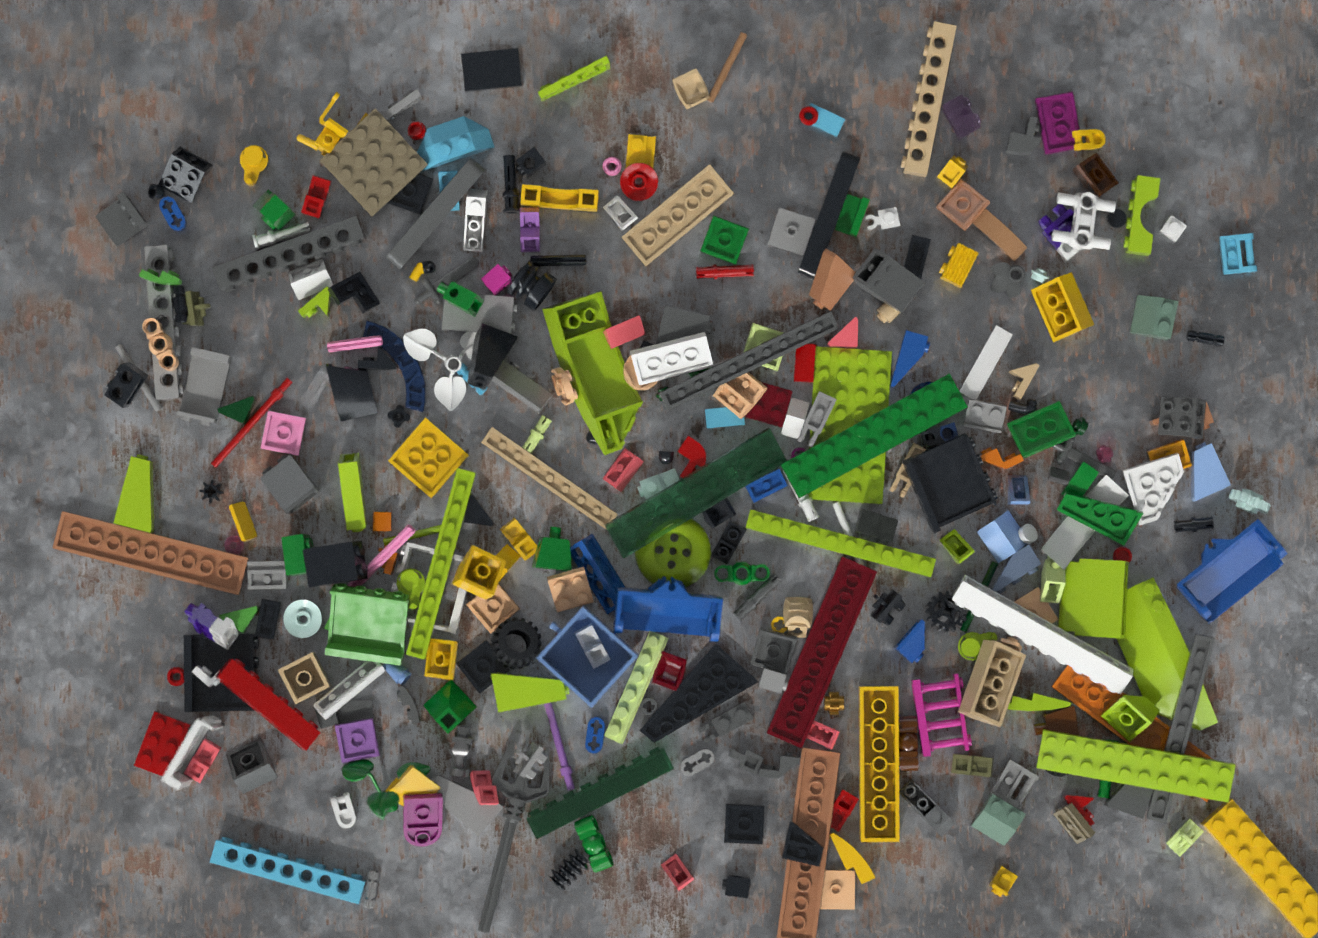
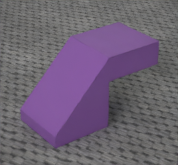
M539 207L520 208L521 252H540Z

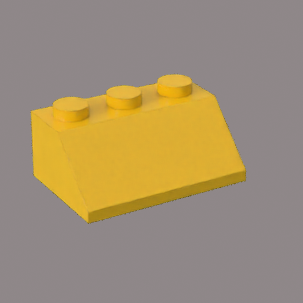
M1072 272L1059 276L1031 290L1053 342L1094 325Z

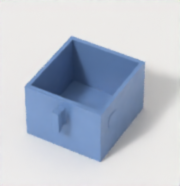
M583 605L562 629L557 626L555 621L551 623L549 627L556 631L557 635L539 653L537 659L592 708L638 657V653ZM591 623L610 657L609 661L594 669L574 633Z

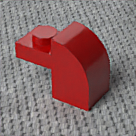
M687 436L678 450L679 454L690 460L680 475L685 481L688 478H693L697 472V469H695L696 465L703 469L706 463V452L703 446L690 436Z

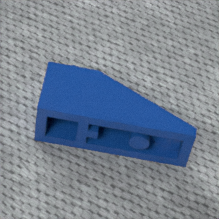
M905 331L890 387L894 388L923 356L924 352L928 353L930 342L927 341L928 336Z

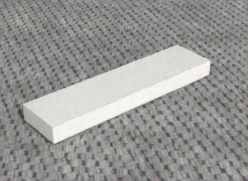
M997 325L995 326L959 390L962 395L972 399L978 398L1013 334Z

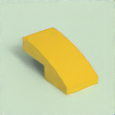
M515 517L500 528V531L525 561L535 554L537 544Z

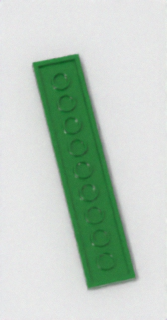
M949 373L781 464V467L798 498H801L966 409L968 406Z

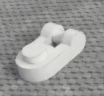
M345 792L342 796L330 797L338 824L343 828L352 827L356 823L357 818L350 793ZM346 803L347 808L340 810L339 804Z

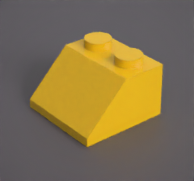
M472 545L459 564L452 584L486 600L494 596L506 561Z

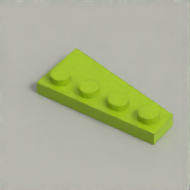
M607 55L586 67L577 69L569 76L560 77L552 85L548 83L540 87L538 95L541 101L609 70L610 62Z

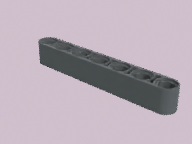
M471 157L392 248L386 258L398 269H401L486 169Z

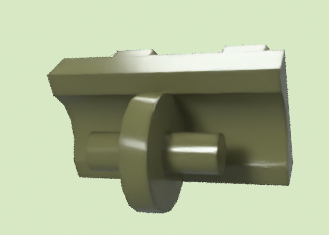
M186 291L183 296H185L186 307H188L187 322L182 324L204 326L203 317L207 316L206 309H210L211 304H205L204 297H200L199 291Z

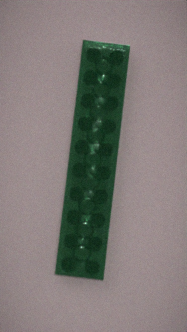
M766 428L604 524L621 557L624 559L787 462L771 429Z

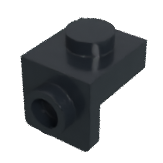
M728 498L703 511L705 522L711 528H714L735 516L736 512Z

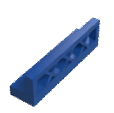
M591 534L570 547L571 557L578 568L584 567L590 588L606 614H609L615 610L617 588L626 587L596 538ZM577 547L581 549L583 557L577 554L575 550ZM587 564L592 567L593 574L587 570ZM597 581L601 582L603 590L598 588ZM607 597L611 598V600L613 601V607L609 606L607 602Z

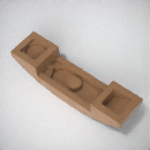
M987 209L973 222L1012 261L1015 262L1026 250L1025 244Z

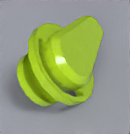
M408 568L398 575L396 585L399 591L410 595L409 608L416 609L420 605V593L424 589L425 578L420 571Z
M990 631L982 634L975 632L966 633L961 636L958 642L959 653L967 660H977L983 640L997 641V635ZM965 637V640L962 642L960 649L961 640Z

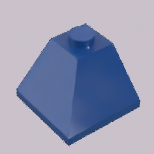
M918 619L894 646V649L910 663L914 661L917 663L924 656L922 652L925 649V622L922 619Z

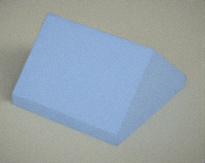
M1008 510L977 531V534L997 563L1005 560L1026 545L1019 537V525Z

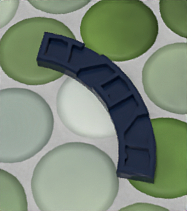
M366 321L363 337L382 336L383 345L380 347L393 357L403 374L406 385L405 408L424 413L426 389L419 362L410 356L403 340L395 333L377 323Z

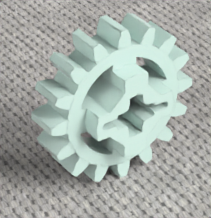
M1232 489L1228 497L1236 502L1237 508L1251 514H1257L1258 511L1267 514L1271 506L1263 500L1264 496L1249 489H1242V491Z

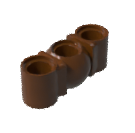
M899 715V771H918L919 768L918 736L916 735L918 732L917 715Z

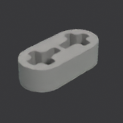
M702 749L681 762V772L686 776L694 775L713 763L714 754L709 749ZM703 752L706 754L710 753L711 755L708 763L706 761L700 763L697 761L702 758ZM696 761L697 765L692 767V772L683 769L686 766V762L692 764Z

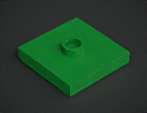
M713 215L700 252L736 265L749 228Z

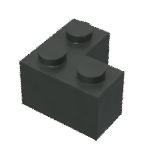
M862 509L859 512L854 533H858L859 538L869 540L870 537L877 538L876 542L887 545L888 542H893L898 519Z

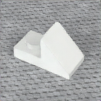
M618 195L603 207L621 231L638 219Z

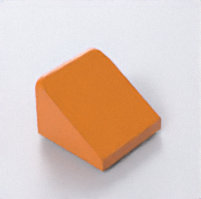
M373 512V531L392 532L393 512Z

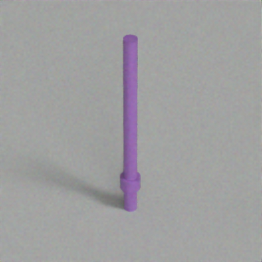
M551 702L545 703V710L561 765V776H564L567 790L575 789L571 776L573 772L571 766L568 765Z

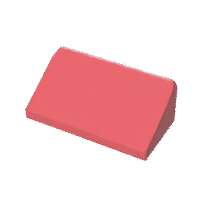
M640 315L603 331L610 349L645 335Z
M624 448L602 479L622 492L643 464V460Z

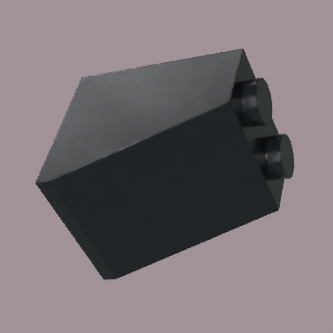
M362 540L303 549L308 588L368 579V568L365 563V549Z

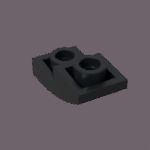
M730 520L711 556L728 564L747 529Z

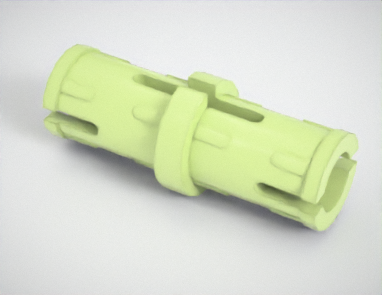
M541 415L534 429L530 430L531 434L522 448L532 454L540 439L543 440V434L552 421Z

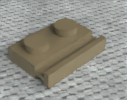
M1072 803L1053 813L1076 844L1091 838L1095 834V831Z

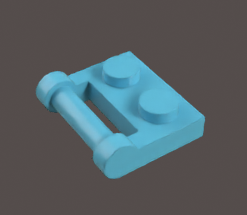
M1253 233L1219 237L1223 275L1257 272L1252 244L1254 239ZM1240 241H1245L1247 266L1244 267L1242 264Z

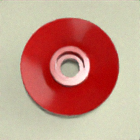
M634 163L626 167L622 172L620 186L628 198L635 201H643L650 198L656 192L658 177L651 166L645 163ZM636 178H642V183L637 184L635 182Z

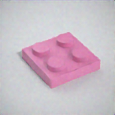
M268 411L261 449L299 456L306 418Z

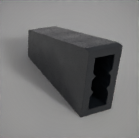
M482 323L474 339L467 384L486 390L518 336Z

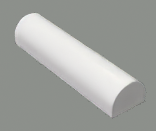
M364 662L313 704L314 708L327 720L385 672L384 667L378 662Z

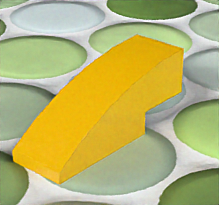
M831 832L830 837L845 869L848 870L853 867L861 884L876 878L858 851L842 837Z

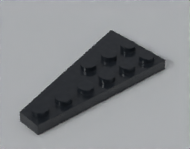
M715 644L680 683L677 691H673L639 731L655 743L759 681Z

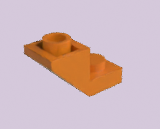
M991 447L981 451L982 455L980 456L984 463L1004 470L1024 461L1021 454L1016 456L1014 452L1004 457L1006 461L1003 462L997 448L992 450Z

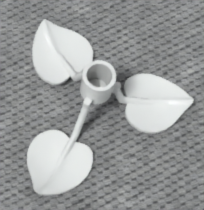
M416 329L405 333L403 342L411 357L419 361H425L429 358L431 352L444 361L445 367L450 371L449 378H439L435 383L434 393L437 399L449 411H452L460 404L466 392L464 379L460 376L453 377V374L460 370L462 365L460 360H462L465 353L471 359L477 332H465L462 335L460 345L464 350L461 351L458 357L455 355L444 357L433 350L436 346V337L430 330Z

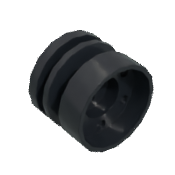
M529 260L516 273L507 293L512 296L518 289L519 291L515 299L518 300L525 294L527 297L524 305L532 311H536L555 285L557 278L548 272H545L541 277L537 276L541 267L537 266L531 271L534 262Z

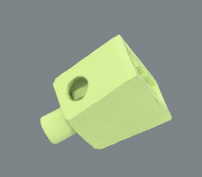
M1047 556L1041 572L1040 602L1059 604L1065 586V570Z

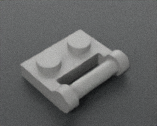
M1009 759L990 793L1020 810L1023 806V800L1033 783L1037 782L1039 776ZM1023 775H1026L1028 777L1016 799L1013 800L1010 797Z

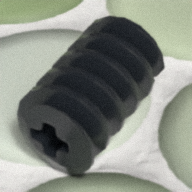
M576 848L574 849L576 856L569 854L570 861L563 859L564 866L557 864L559 871L557 872L552 869L553 876H549L562 891L566 890L564 884L571 885L570 879L577 880L576 874L583 875L581 868L584 870L589 869L587 865L589 863L588 860Z

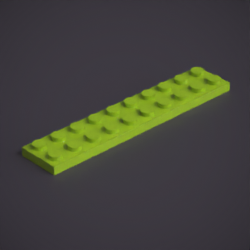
M1045 729L1042 732L1036 764L1038 769L1228 803L1236 766L1235 763Z

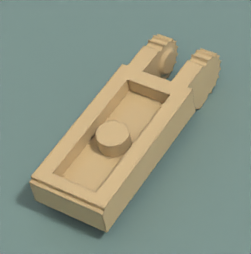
M913 443L904 460L927 449ZM902 463L889 490L894 492L900 479L905 481L906 485L900 492V497L904 498L911 486V482Z

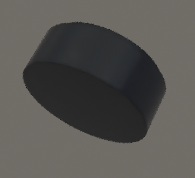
M1115 209L1113 213L1109 212L1107 215V223L1112 228H1121L1126 223V214L1121 209Z

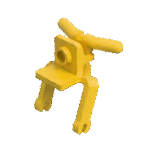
M338 92L334 94L331 102L319 117V123L324 126V129L314 141L302 134L297 135L299 142L314 150H320L323 156L331 153L340 138L343 139L348 133L347 129L333 119L328 118L326 122L323 120L340 96ZM367 113L363 115L358 124L368 115Z

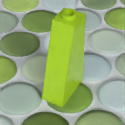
M341 454L338 468L347 530H352V532H361L367 526L360 454Z
M137 454L136 457L131 456L113 523L154 533L153 462L148 461V456Z
M491 673L498 712L566 700V695L570 694L568 686L559 678Z

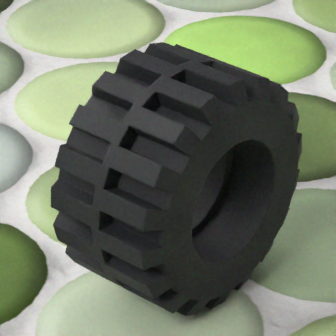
M513 617L512 620L510 618L506 619L504 623L502 622L491 638L492 643L490 645L491 649H493L492 655L493 657L497 656L496 661L498 663L503 662V666L507 667L509 665L510 669H515L516 667L521 669L524 666H528L535 659L540 651L539 648L542 645V641H540L541 634H537L538 628L536 626L533 628L531 621L527 623L525 618L518 620V617ZM511 634L521 636L526 643V650L523 652L512 651L507 646L506 637Z

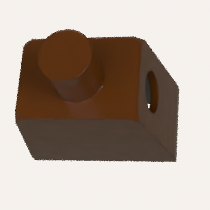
M1075 706L1064 707L1043 714L1044 723L1033 724L1035 736L1042 735L1043 729L1079 736Z

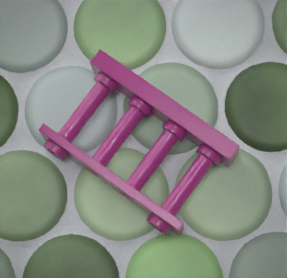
M956 673L953 674V680L929 684L920 683V679L911 680L922 756H931V751H934V749L963 745V749L969 751V746H972L971 735H967L964 714L958 712L959 718L936 722L926 721L925 713L931 710L957 707L959 710L962 702L960 690L963 688L962 677H959ZM955 688L956 699L932 703L923 702L922 694H925V692ZM960 726L962 737L932 741L928 737V732H931V730Z

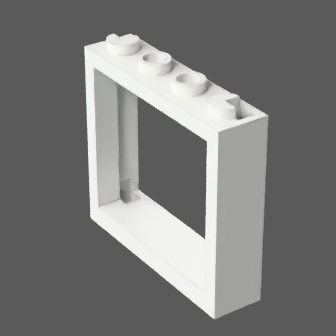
M407 542V545H403L400 556L403 557L402 564L398 563L395 575H399L403 570L408 569L413 549L429 554H434L435 549ZM454 554L452 560L461 562L464 556ZM393 582L391 592L399 591L395 582ZM461 588L458 590L449 626L435 623L434 629L453 634L457 633L467 594L466 590ZM408 616L407 622L415 623L416 617Z

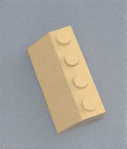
M983 640L958 712L972 719L1001 727L1026 655L997 641Z

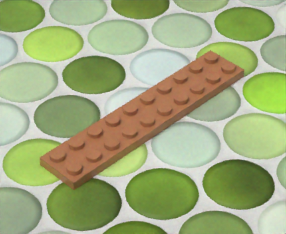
M64 511L61 513L53 544V549L240 595L247 562L249 561L247 557Z
M802 747L792 822L824 847L820 867L787 859L777 938L817 937L841 756L839 752Z

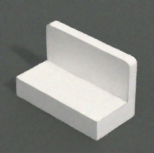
M323 258L287 272L290 284L298 300L318 293L325 287L330 288L333 286Z

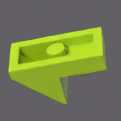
M325 287L298 310L303 318L307 316L309 318L317 313L318 307L329 317L331 294L328 291V287Z

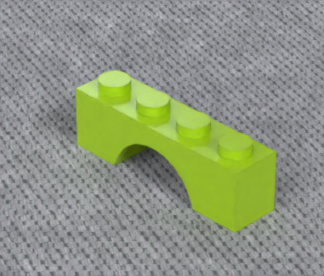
M1137 175L1135 180L1131 181L1130 191H1133V196L1128 202V210H1131L1130 218L1127 217L1125 229H1128V235L1124 237L1123 248H1126L1125 253L1144 256L1151 254L1153 234L1143 227L1140 214L1145 203L1158 198L1160 178Z

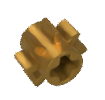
M829 692V696H824V710H829L830 715H839V710H844V696H839V692Z

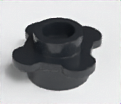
M397 405L396 409L389 411L387 414L388 418L394 422L396 428L401 427L402 423L410 420V415L404 411V406Z

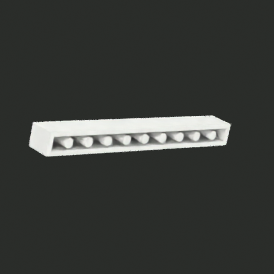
M964 575L953 594L952 600L959 607H966L975 616H982L987 619L991 625L999 626L1005 629V632L1009 635L1021 638L1025 644L1039 648L1041 653L1055 657L1056 661L1063 665L1071 666L1079 674L1087 675L1094 683L1103 684L1112 693L1117 692L1121 695L1133 676L1134 669L967 575Z

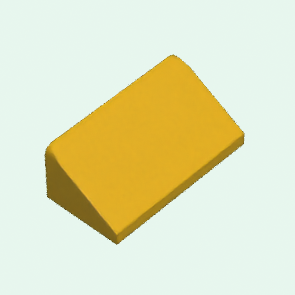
M239 502L229 505L241 541L246 542L256 538L257 533L246 503Z

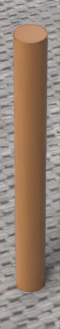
M740 32L709 93L710 99L707 101L713 103L747 37L745 33Z

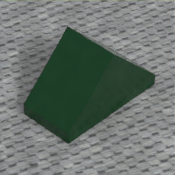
M251 396L217 410L218 413L245 425L257 400L255 396Z

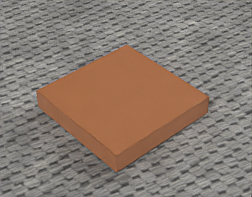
M960 179L936 208L966 231L986 209L990 201L964 180Z

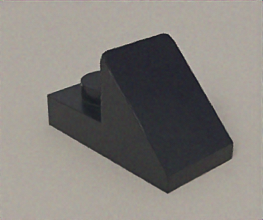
M379 346L377 361H374V357H363V360H358V368L398 370V367Z

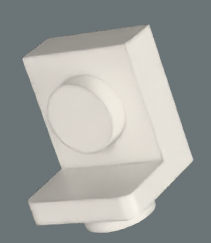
M196 666L192 671L208 687L217 686L220 683L215 678L216 674L212 677V672L206 666Z

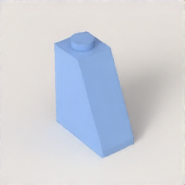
M1203 442L1195 446L1196 450L1191 452V499L1193 502L1231 486L1212 443L1206 445Z

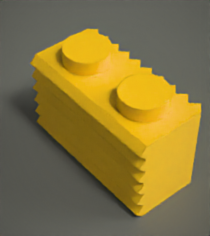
M957 243L956 247L952 245L947 255L950 257L948 263L944 262L940 268L939 273L942 274L940 279L961 288L978 252L961 243Z

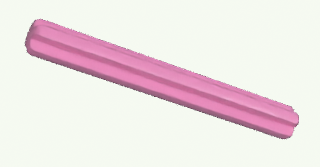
M410 524L367 565L368 579L415 533V529ZM368 579L351 581L347 586H362Z

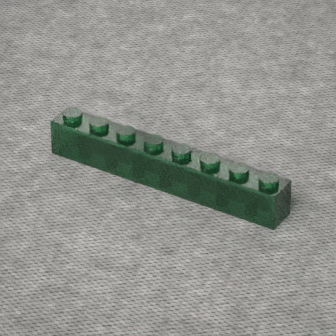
M658 746L648 751L650 755L644 758L640 755L632 759V764L626 767L625 764H622L614 769L615 773L611 775L605 773L597 777V782L591 784L589 781L580 786V791L574 793L572 790L562 795L564 799L558 802L554 799L546 803L547 808L541 811L537 808L529 812V817L526 820L536 840L673 770L674 767L665 749H660Z

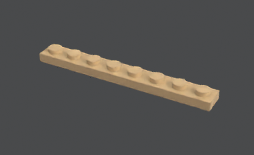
M491 427L481 443L606 530H608L618 514L493 427Z

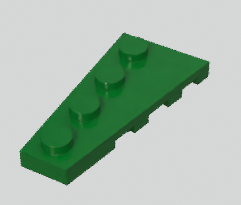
M1068 492L1064 494L1057 506V511L1125 546L1143 515V511Z

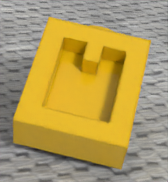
M953 155L937 177L953 188L967 170L968 165H966V161L963 158Z
M1000 866L989 884L992 887L991 891L999 897L1002 895L1007 897L1018 876Z

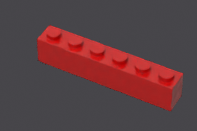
M237 658L235 661L229 659L216 674L215 678L300 749L307 751L321 733L317 730L318 726L311 720L307 722L303 718L304 714L297 708L292 709L289 707V701L283 696H276L273 693L275 690L267 683L263 685L258 681L260 677L253 671H250V673L244 669L245 665Z

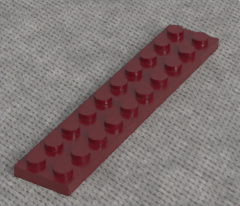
M843 556L841 557L790 676L786 691H784L766 732L767 734L799 748L803 747L878 571Z

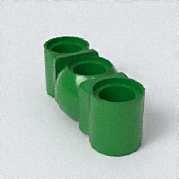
M744 561L728 566L720 565L714 571V577L717 581L722 583L727 581L734 582L741 586L754 581H765L770 576V570L766 565H750ZM759 567L766 570V576L762 579L756 576V570ZM724 568L728 571L726 579H720L717 576L719 569ZM739 568L746 569V578L740 579L737 577L736 572Z
M594 815L575 821L576 832L580 840H582L586 854L589 855L588 859L592 870L597 873L613 867L612 856L608 848H606L602 834L599 833L600 829Z

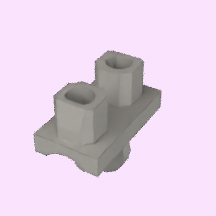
M532 742L529 747L524 746L521 752L517 749L514 751L518 757L514 761L517 765L513 771L523 778L533 779L537 774V770L532 768L533 764L536 761L543 764L548 756L543 752L544 749L541 746Z

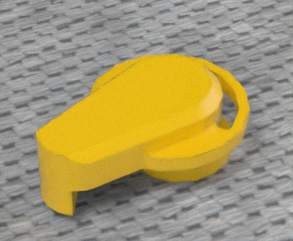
M257 145L246 147L240 155V164L244 169V182L247 185L254 186L258 181L260 172L268 164L266 151Z

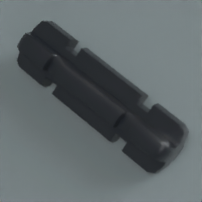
M182 285L173 286V294H175L174 308L175 312H177V315H175L176 323L187 322V314H185L186 301L185 296H183L185 289Z
M1189 330L1186 336L1188 341L1194 342L1196 340L1199 343L1214 344L1216 346H1223L1225 341L1224 336H1214V334L1204 332L1197 333V331Z

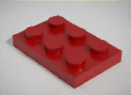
M154 711L134 766L164 776L184 742L191 724Z

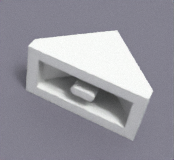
M791 397L781 430L782 435L795 439L799 438L806 419L809 402Z

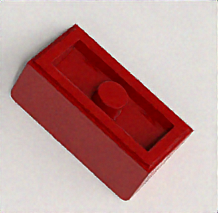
M806 344L796 349L794 382L813 383L816 344Z

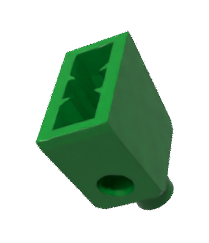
M442 281L437 288V292L443 294L444 300L473 317H476L484 303V300L478 294L453 281L450 285Z
M550 526L549 537L539 538L532 568L558 571L571 570L570 541L560 539L561 527Z

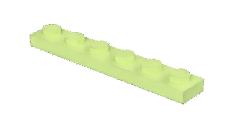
M649 631L605 732V737L620 744L624 743L662 656L661 651H664L669 638Z

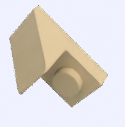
M1036 363L1009 371L1010 374L1021 379V382L1017 381L1012 389L1014 391V398L1020 400L1023 397L1040 365Z

